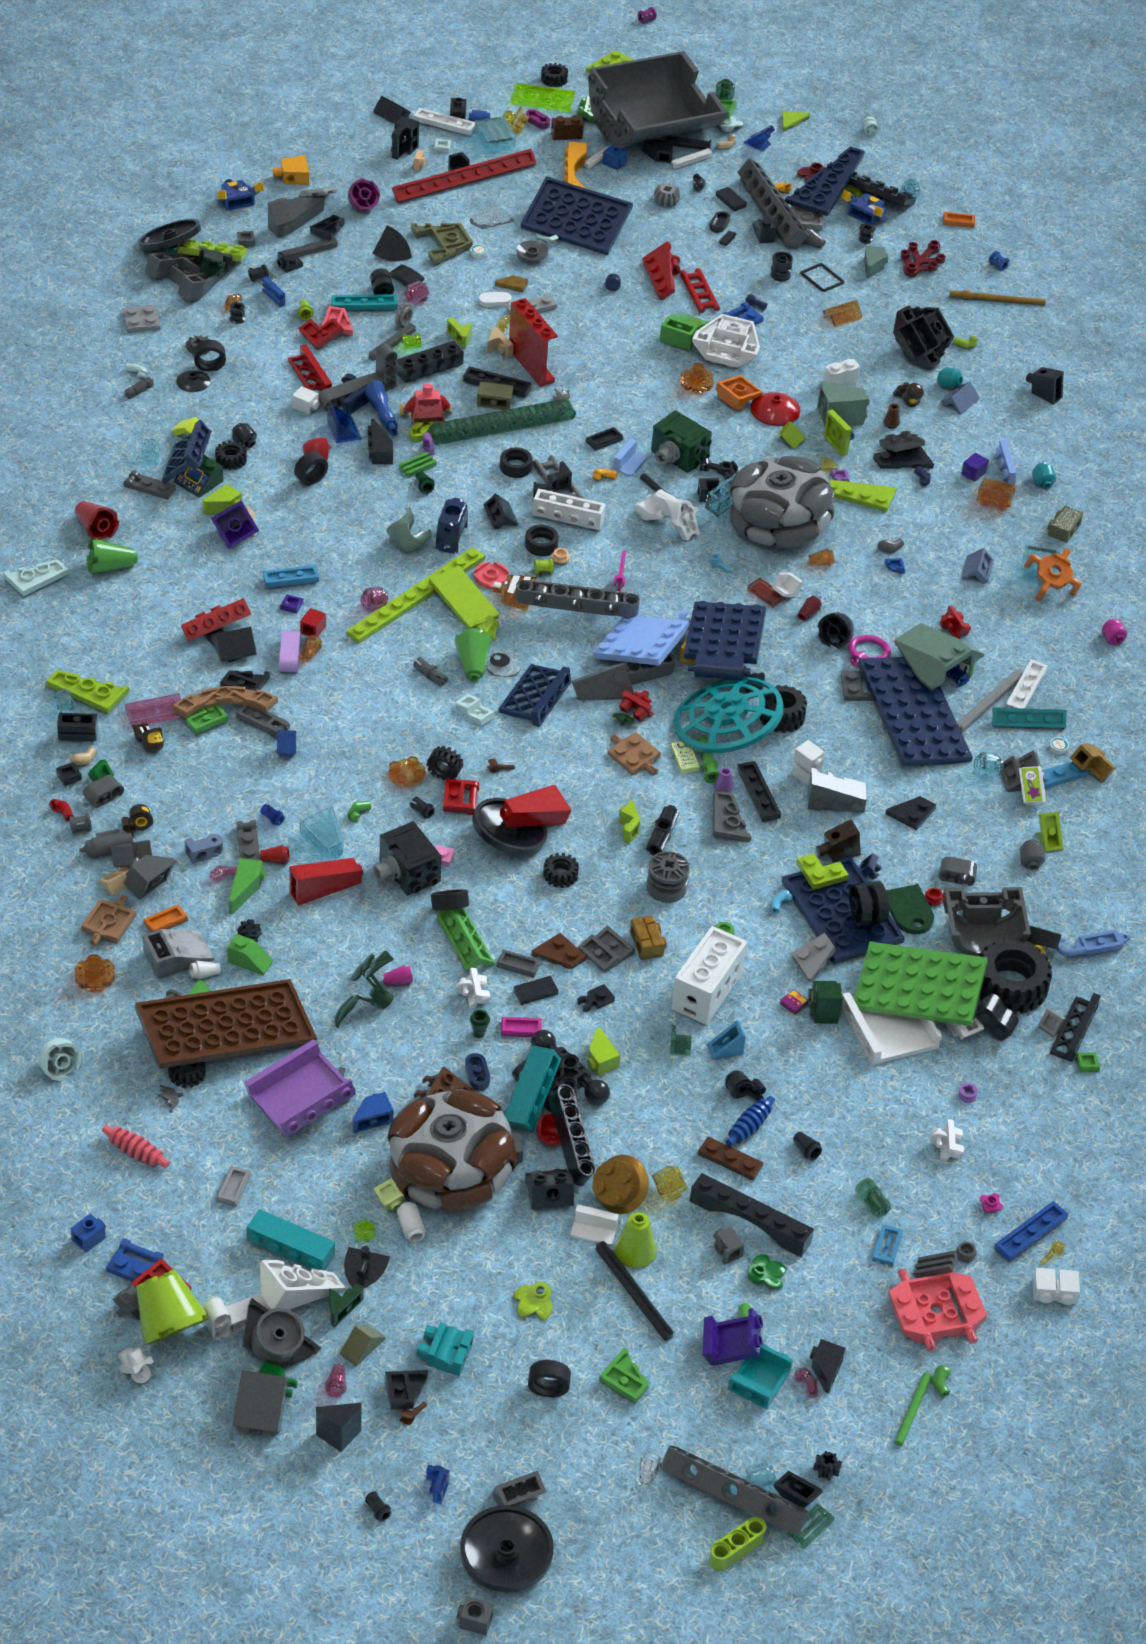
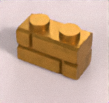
M652 915L643 918H633L630 922V933L640 959L645 960L664 956L667 942L665 937H661L660 923H656Z

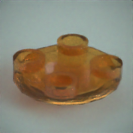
M410 756L408 759L391 762L388 775L394 784L409 787L420 783L424 779L426 771L422 763L418 762L417 757Z

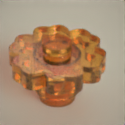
M694 363L690 370H684L681 373V386L687 391L704 393V390L710 391L714 385L713 374L706 370L705 366L701 363Z
M96 954L89 955L85 961H79L74 968L75 983L81 989L88 988L90 992L102 991L104 987H110L112 982L115 981L114 964L109 959H102Z

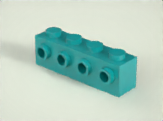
M532 1045L530 1052L527 1054L524 1068L519 1074L517 1086L512 1092L509 1106L504 1112L510 1128L533 1133L562 1059L554 1049Z
M261 1209L257 1211L246 1227L247 1241H250L253 1245L266 1248L274 1254L282 1255L292 1262H298L307 1266L310 1270L314 1268L325 1271L335 1256V1241Z

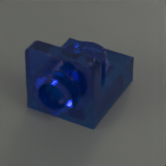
M428 1465L426 1480L432 1481L430 1493L433 1494V1502L442 1504L450 1482V1470L442 1466Z

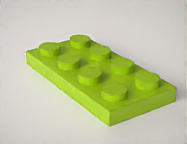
M194 238L180 244L177 253L199 256L200 248L202 247L232 255V261L241 262L248 255V249L242 245H234L233 247L228 246L227 243L212 244V241L208 240L198 242Z

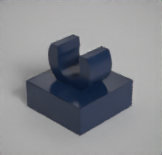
M874 853L861 861L859 867L864 877L868 875L871 879L879 877L877 872L882 869L877 864L879 857Z

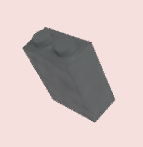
M241 1371L233 1426H238V1431L251 1432L252 1428L261 1430L260 1434L274 1436V1432H280L289 1377Z

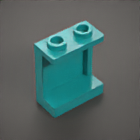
M763 1344L760 1347L759 1357L745 1359L737 1373L733 1372L729 1379L728 1390L768 1409L790 1374L793 1359Z

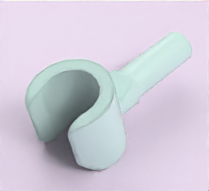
M557 235L551 237L537 236V238L545 240L550 246L559 244L555 241L558 239Z

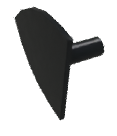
M387 225L372 254L387 261H404L412 258L406 239L397 230Z
M363 1246L361 1250L348 1247L344 1269L351 1287L358 1283L363 1288H367L376 1282L384 1273L390 1256L370 1252L368 1246Z

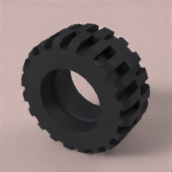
M1003 939L1002 942L998 940L993 942L992 945H987L979 954L980 957H987L988 960L980 991V999L982 1000L993 993L1003 1001L1006 1008L1015 1014L1017 1011H1020L1021 1014L1027 1013L1028 1009L1032 1011L1038 1005L1040 1006L1047 997L1052 978V966L1047 956L1041 953L1038 947L1031 946V943L1027 941L1026 943L1020 942L1021 940L1019 939L1014 941ZM1014 971L1023 975L1027 980H1009L998 972Z

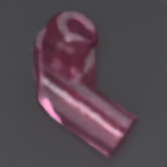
M807 1368L796 1370L794 1377L798 1382L804 1381L806 1383L807 1397H818L817 1379Z

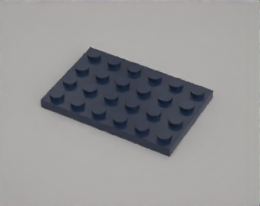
M546 176L521 222V228L549 237L557 235L559 240L608 255L633 208V203Z
M852 857L822 865L826 866L841 862L849 874L848 880L813 890L801 871L782 877V884L793 895V901L816 937L825 933L834 945L836 951L830 958L834 964L865 955L869 942L891 945L904 943L905 937L890 914L886 923L874 924L871 921L870 925L861 927L855 924L849 904L850 886L857 883L867 885L868 881Z

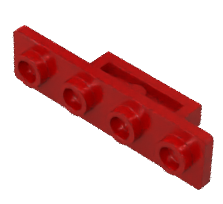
M242 598L224 607L218 605L210 609V613H199L195 615L196 619L182 624L181 628L187 641H191L251 615L245 599Z

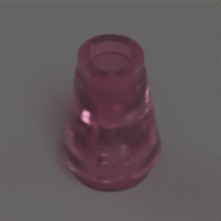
M342 1364L333 1365L324 1385L326 1393L334 1398L341 1397L347 1389L346 1368Z

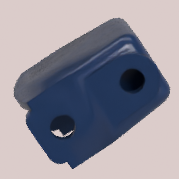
M452 498L445 501L437 524L435 548L439 551L452 554L458 553L459 539L462 531L468 527V507L462 499Z

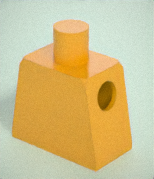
M305 155L281 159V167L272 168L273 177H282L284 184L309 185V169Z

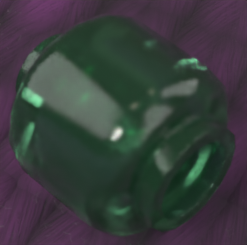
M729 79L717 82L715 94L719 100H732L735 93L734 83Z

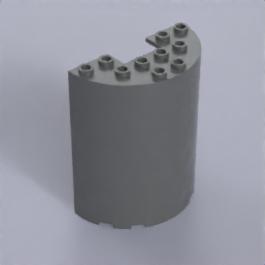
M685 51L591 68L590 75H588L589 100L595 126L600 130L603 138L616 146L714 128L723 123L728 111L714 92H709L706 99L695 83L699 70Z

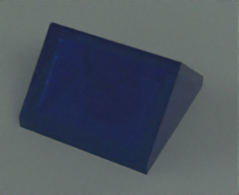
M329 402L327 404V423L336 444L361 440L362 437L353 417Z

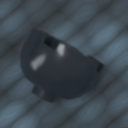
M840 612L825 615L820 619L817 628L819 627V639L828 647L831 644L837 647V649L842 648L851 641L854 635L853 622L847 615ZM839 638L840 642L832 643L830 639Z

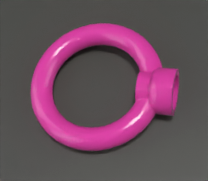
M873 635L857 636L848 645V651L851 655L850 662L858 668L859 658H885L891 655L889 644L882 638ZM862 642H872L881 646L884 653L878 657H867L864 652H857L855 646Z

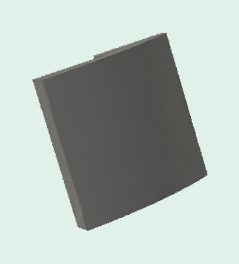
M1034 750L1018 759L1013 755L998 764L1006 791L1015 792L1022 790L1019 768L1041 766L1038 755ZM1042 770L1043 782H1044V781H1046V779H1045V776H1044V773H1043V770Z
M608 925L596 936L591 934L578 946L579 950L605 972L635 953L634 947Z

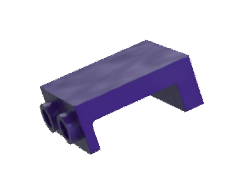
M754 1308L748 1309V1316L722 1322H716L713 1316L704 1317L702 1355L708 1363L714 1366L759 1357L760 1347L763 1346L761 1337L763 1320L761 1315H758Z

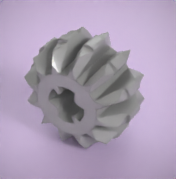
M670 183L658 185L654 191L655 203H658L659 206L664 205V207L667 205L669 207H672V205L676 206L680 200L679 188L675 185H670Z

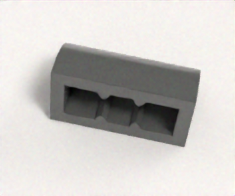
M537 1470L497 1485L491 1494L498 1506H513L546 1493V1489Z

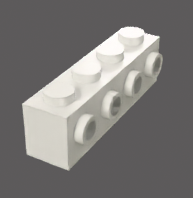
M538 489L533 502V516L600 531L604 522L606 504Z

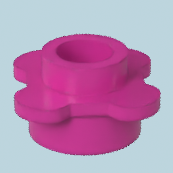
M993 1193L988 1196H980L979 1200L982 1202V1208L985 1212L995 1213L1003 1209V1204L1000 1203V1196Z

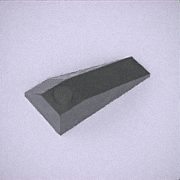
M279 198L268 202V229L278 238L294 232L324 211V198Z

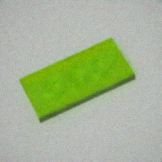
M516 83L511 103L571 112L576 91Z

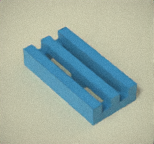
M882 1224L872 1259L873 1262L880 1261V1264L887 1263L893 1267L903 1233L902 1229ZM885 1231H887L889 1235L883 1255L881 1256L878 1254ZM894 1233L897 1234L891 1258H888L887 1254Z

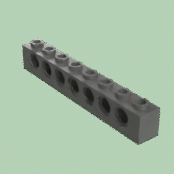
M748 158L738 170V174L741 177L740 180L746 184V189L753 194L752 198L759 203L758 206L765 212V217L773 218L777 234L783 238V243L789 248L798 249L809 234L761 165Z

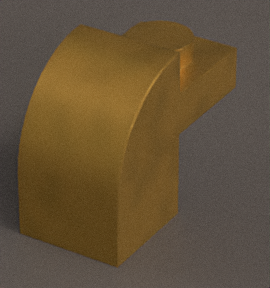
M1089 743L1081 744L1070 757L1082 771L1089 769L1101 782L1105 781L1116 768L1105 757L1106 754L1102 750Z

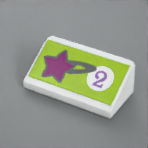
M1041 766L1019 768L1024 804L1033 806L1045 803L1046 796Z

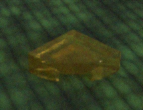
M820 456V467L823 472L838 469L837 464L833 460Z

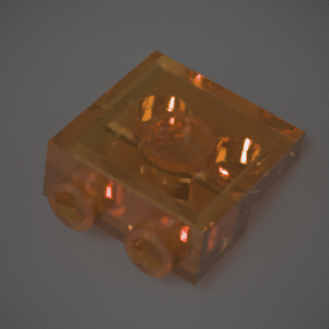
M984 477L976 500H979L982 504H995L1003 509L1010 508L1017 485Z

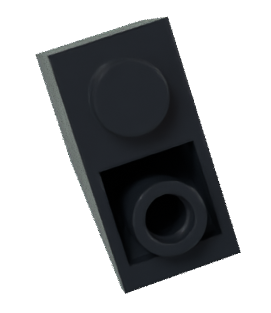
M657 139L643 141L642 152L656 162L671 163L674 141Z

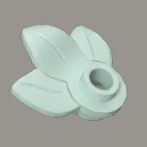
M731 116L730 119H725L719 125L722 131L731 132L734 127L742 126L743 122L736 121V118Z

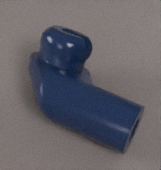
M749 294L745 299V302H748L750 306H757L763 310L768 305L767 302L752 294Z
M917 466L914 473L920 477V484L927 486L930 484L931 474Z

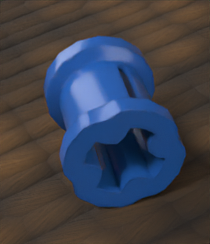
M994 251L990 255L989 263L996 265L1000 271L1009 266L1010 260L1001 256L1000 252Z

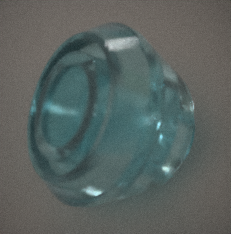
M915 179L906 180L900 188V192H910L915 198L921 194L919 183Z

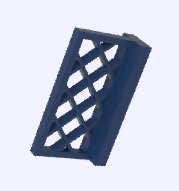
M201 419L195 422L190 434L174 444L162 477L164 483H167L190 466L194 470L200 467L212 432Z
M530 664L499 707V712L531 720L534 726L540 727L570 685V668L563 666L561 670ZM532 671L540 672V674L531 676ZM549 676H556L555 678L547 679ZM542 678L545 680L539 683H535L536 680ZM525 683H532V685L523 687V684ZM548 686V688L545 690H539V688ZM536 690L535 693L527 694L528 691ZM522 693L524 694V696L519 697V698H515V697H514L515 695H518V694H522ZM540 697V700L538 701H531V699ZM524 701H528V704L519 706L518 704ZM516 705L515 708H507V706ZM532 708L531 713L523 712L524 710Z

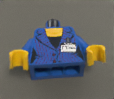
M227 179L221 185V190L217 191L216 201L217 203L223 202L226 211L255 205V195L265 190L263 182L253 184L254 187H251L243 180L233 181L232 179Z
M843 191L840 198L849 204L848 215L875 225L878 220H885L886 209L884 208L883 197L864 194L861 197L853 198L850 192Z

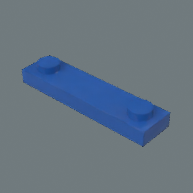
M1052 1201L995 1243L994 1249L1010 1262L1066 1221L1069 1214L1056 1202Z

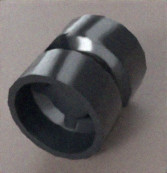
M777 252L773 255L771 278L781 282L790 279L793 263L791 254Z
M379 268L370 274L374 295L394 293V286L388 270Z

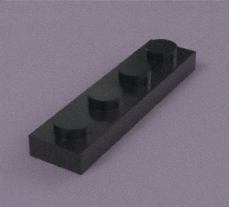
M470 366L463 375L464 382L480 385V382L514 386L513 395L524 398L527 397L532 386L531 382Z
M756 761L738 764V773L762 822L780 819L781 812Z

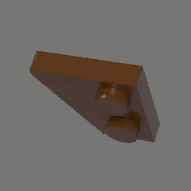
M561 933L531 951L533 957L537 958V956L546 958L548 962L560 964L568 969H573L586 961V955Z

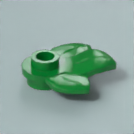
M760 1254L753 1259V1264L748 1268V1279L755 1284L764 1283L770 1288H782L783 1283L779 1278L785 1274L787 1268L778 1261H770L768 1255Z

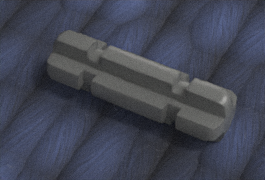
M150 377L143 379L125 389L124 395L131 399L135 396L134 394L138 395L147 390V387H152L154 385L153 379Z

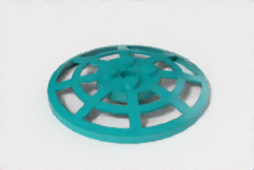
M743 677L742 680L722 679L697 689L680 704L674 716V728L679 740L693 750L705 753L733 752L749 747L768 736L781 721L784 705L779 691L766 681L750 677ZM745 683L757 684L767 689L759 690L758 688ZM733 687L731 691L722 693L718 691L719 689ZM742 687L749 689L753 692L748 694H742L738 691ZM708 694L713 696L707 702H700ZM775 694L777 700L775 711L765 708L764 695ZM698 697L692 704H689L693 699ZM759 698V706L749 705L748 699ZM704 708L705 713L695 719V709ZM689 710L690 723L681 729L678 721L682 711ZM749 711L755 712L749 719L744 722L742 721ZM761 714L772 717L764 727L753 734L747 728ZM707 719L713 726L708 728L700 723ZM736 724L733 727L720 729V726ZM695 728L700 732L710 735L708 742L704 743L696 741L686 734ZM741 731L744 738L732 742L715 743L717 735Z

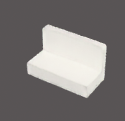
M577 1204L570 1236L595 1243L605 1241L608 1246H611L618 1227L619 1214Z

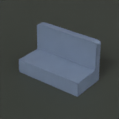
M969 381L951 391L941 400L943 406L953 403L957 412L961 414L979 399V396Z
M985 548L967 556L962 573L964 580L975 575L982 584L989 582L994 559Z

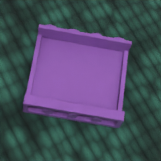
M314 1039L244 1082L248 1095L285 1138L356 1094L352 1080H346L321 1053L318 1043Z

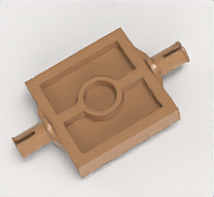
M634 732L625 739H621L615 733L611 735L610 740L616 745L608 750V755L632 776L644 770H647L653 776L658 773V769L652 764L661 757V752L637 732Z
M122 894L117 902L99 899L81 925L82 931L93 935L89 941L91 946H97L100 939H106L118 944L136 917V911L124 906L128 901L126 895Z

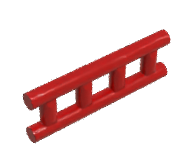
M696 268L695 273H686L685 270H681L679 274L698 312L704 313L706 308H713L714 311H719L720 306L701 269ZM699 279L700 282L691 283L690 280ZM703 288L705 291L696 293L695 289ZM708 298L710 302L701 303L700 299Z

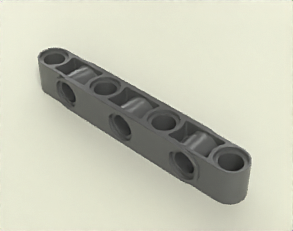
M519 580L516 583L515 600L521 604L628 618L636 617L639 611L640 598L633 593L531 580Z
M668 1446L661 1464V1469L790 1533L801 1534L809 1513L806 1509L679 1447ZM691 1465L697 1468V1475L692 1474ZM731 1484L737 1487V1495L731 1492ZM772 1504L776 1505L778 1508L777 1515H775L771 1511Z

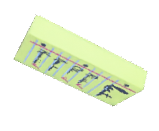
M683 742L671 743V749L680 773L699 771V764L693 749L684 745Z

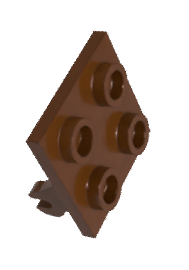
M443 1066L438 1074L423 1078L422 1082L428 1081V1086L431 1088L424 1091L417 1090L414 1097L420 1096L424 1098L435 1093L448 1091L452 1093L458 1089L475 1090Z

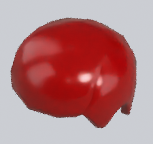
M553 1114L543 1115L536 1128L538 1139L549 1147L560 1146L561 1143Z

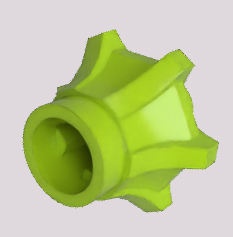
M488 615L483 620L476 621L474 626L475 628L482 629L485 634L488 632L491 640L494 641L496 639V630L500 623L491 615Z

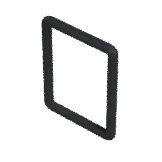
M823 263L816 264L800 272L803 277L822 292L845 283L842 278ZM822 266L840 282L823 289L808 277L805 272Z

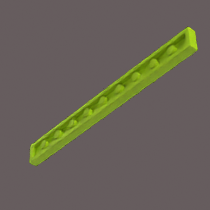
M471 547L346 630V635L360 644L435 594V589L429 583L430 578L458 565L466 573L484 561L485 555Z

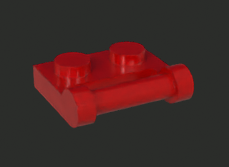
M446 779L443 811L473 815L477 807L479 782L474 780ZM464 789L470 791L469 804L463 803Z

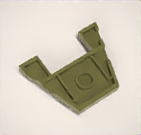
M417 223L411 224V230L416 237L432 234L441 249L428 251V257L433 265L473 246L472 239L461 223H441V226H432L431 223H425V226H417Z

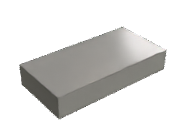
M231 1166L216 1197V1202L237 1207L251 1176V1171Z

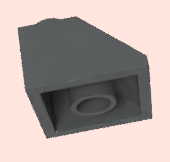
M145 855L141 859L136 858L129 865L130 870L126 873L127 877L124 885L140 900L169 878L176 860L174 858Z

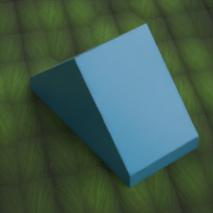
M736 1020L707 1044L714 1060L743 1054L746 1036L740 1022Z

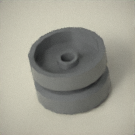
M275 1308L268 1310L261 1316L251 1334L253 1352L264 1362L277 1365L287 1363L295 1356L304 1340L305 1329L302 1320L297 1314L288 1309Z

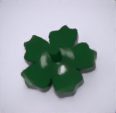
M623 713L613 714V717L621 721V725H624L625 721L634 724V718Z

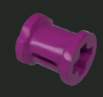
M649 7L648 10L638 11L637 17L644 24L648 20H655L657 14L653 7Z

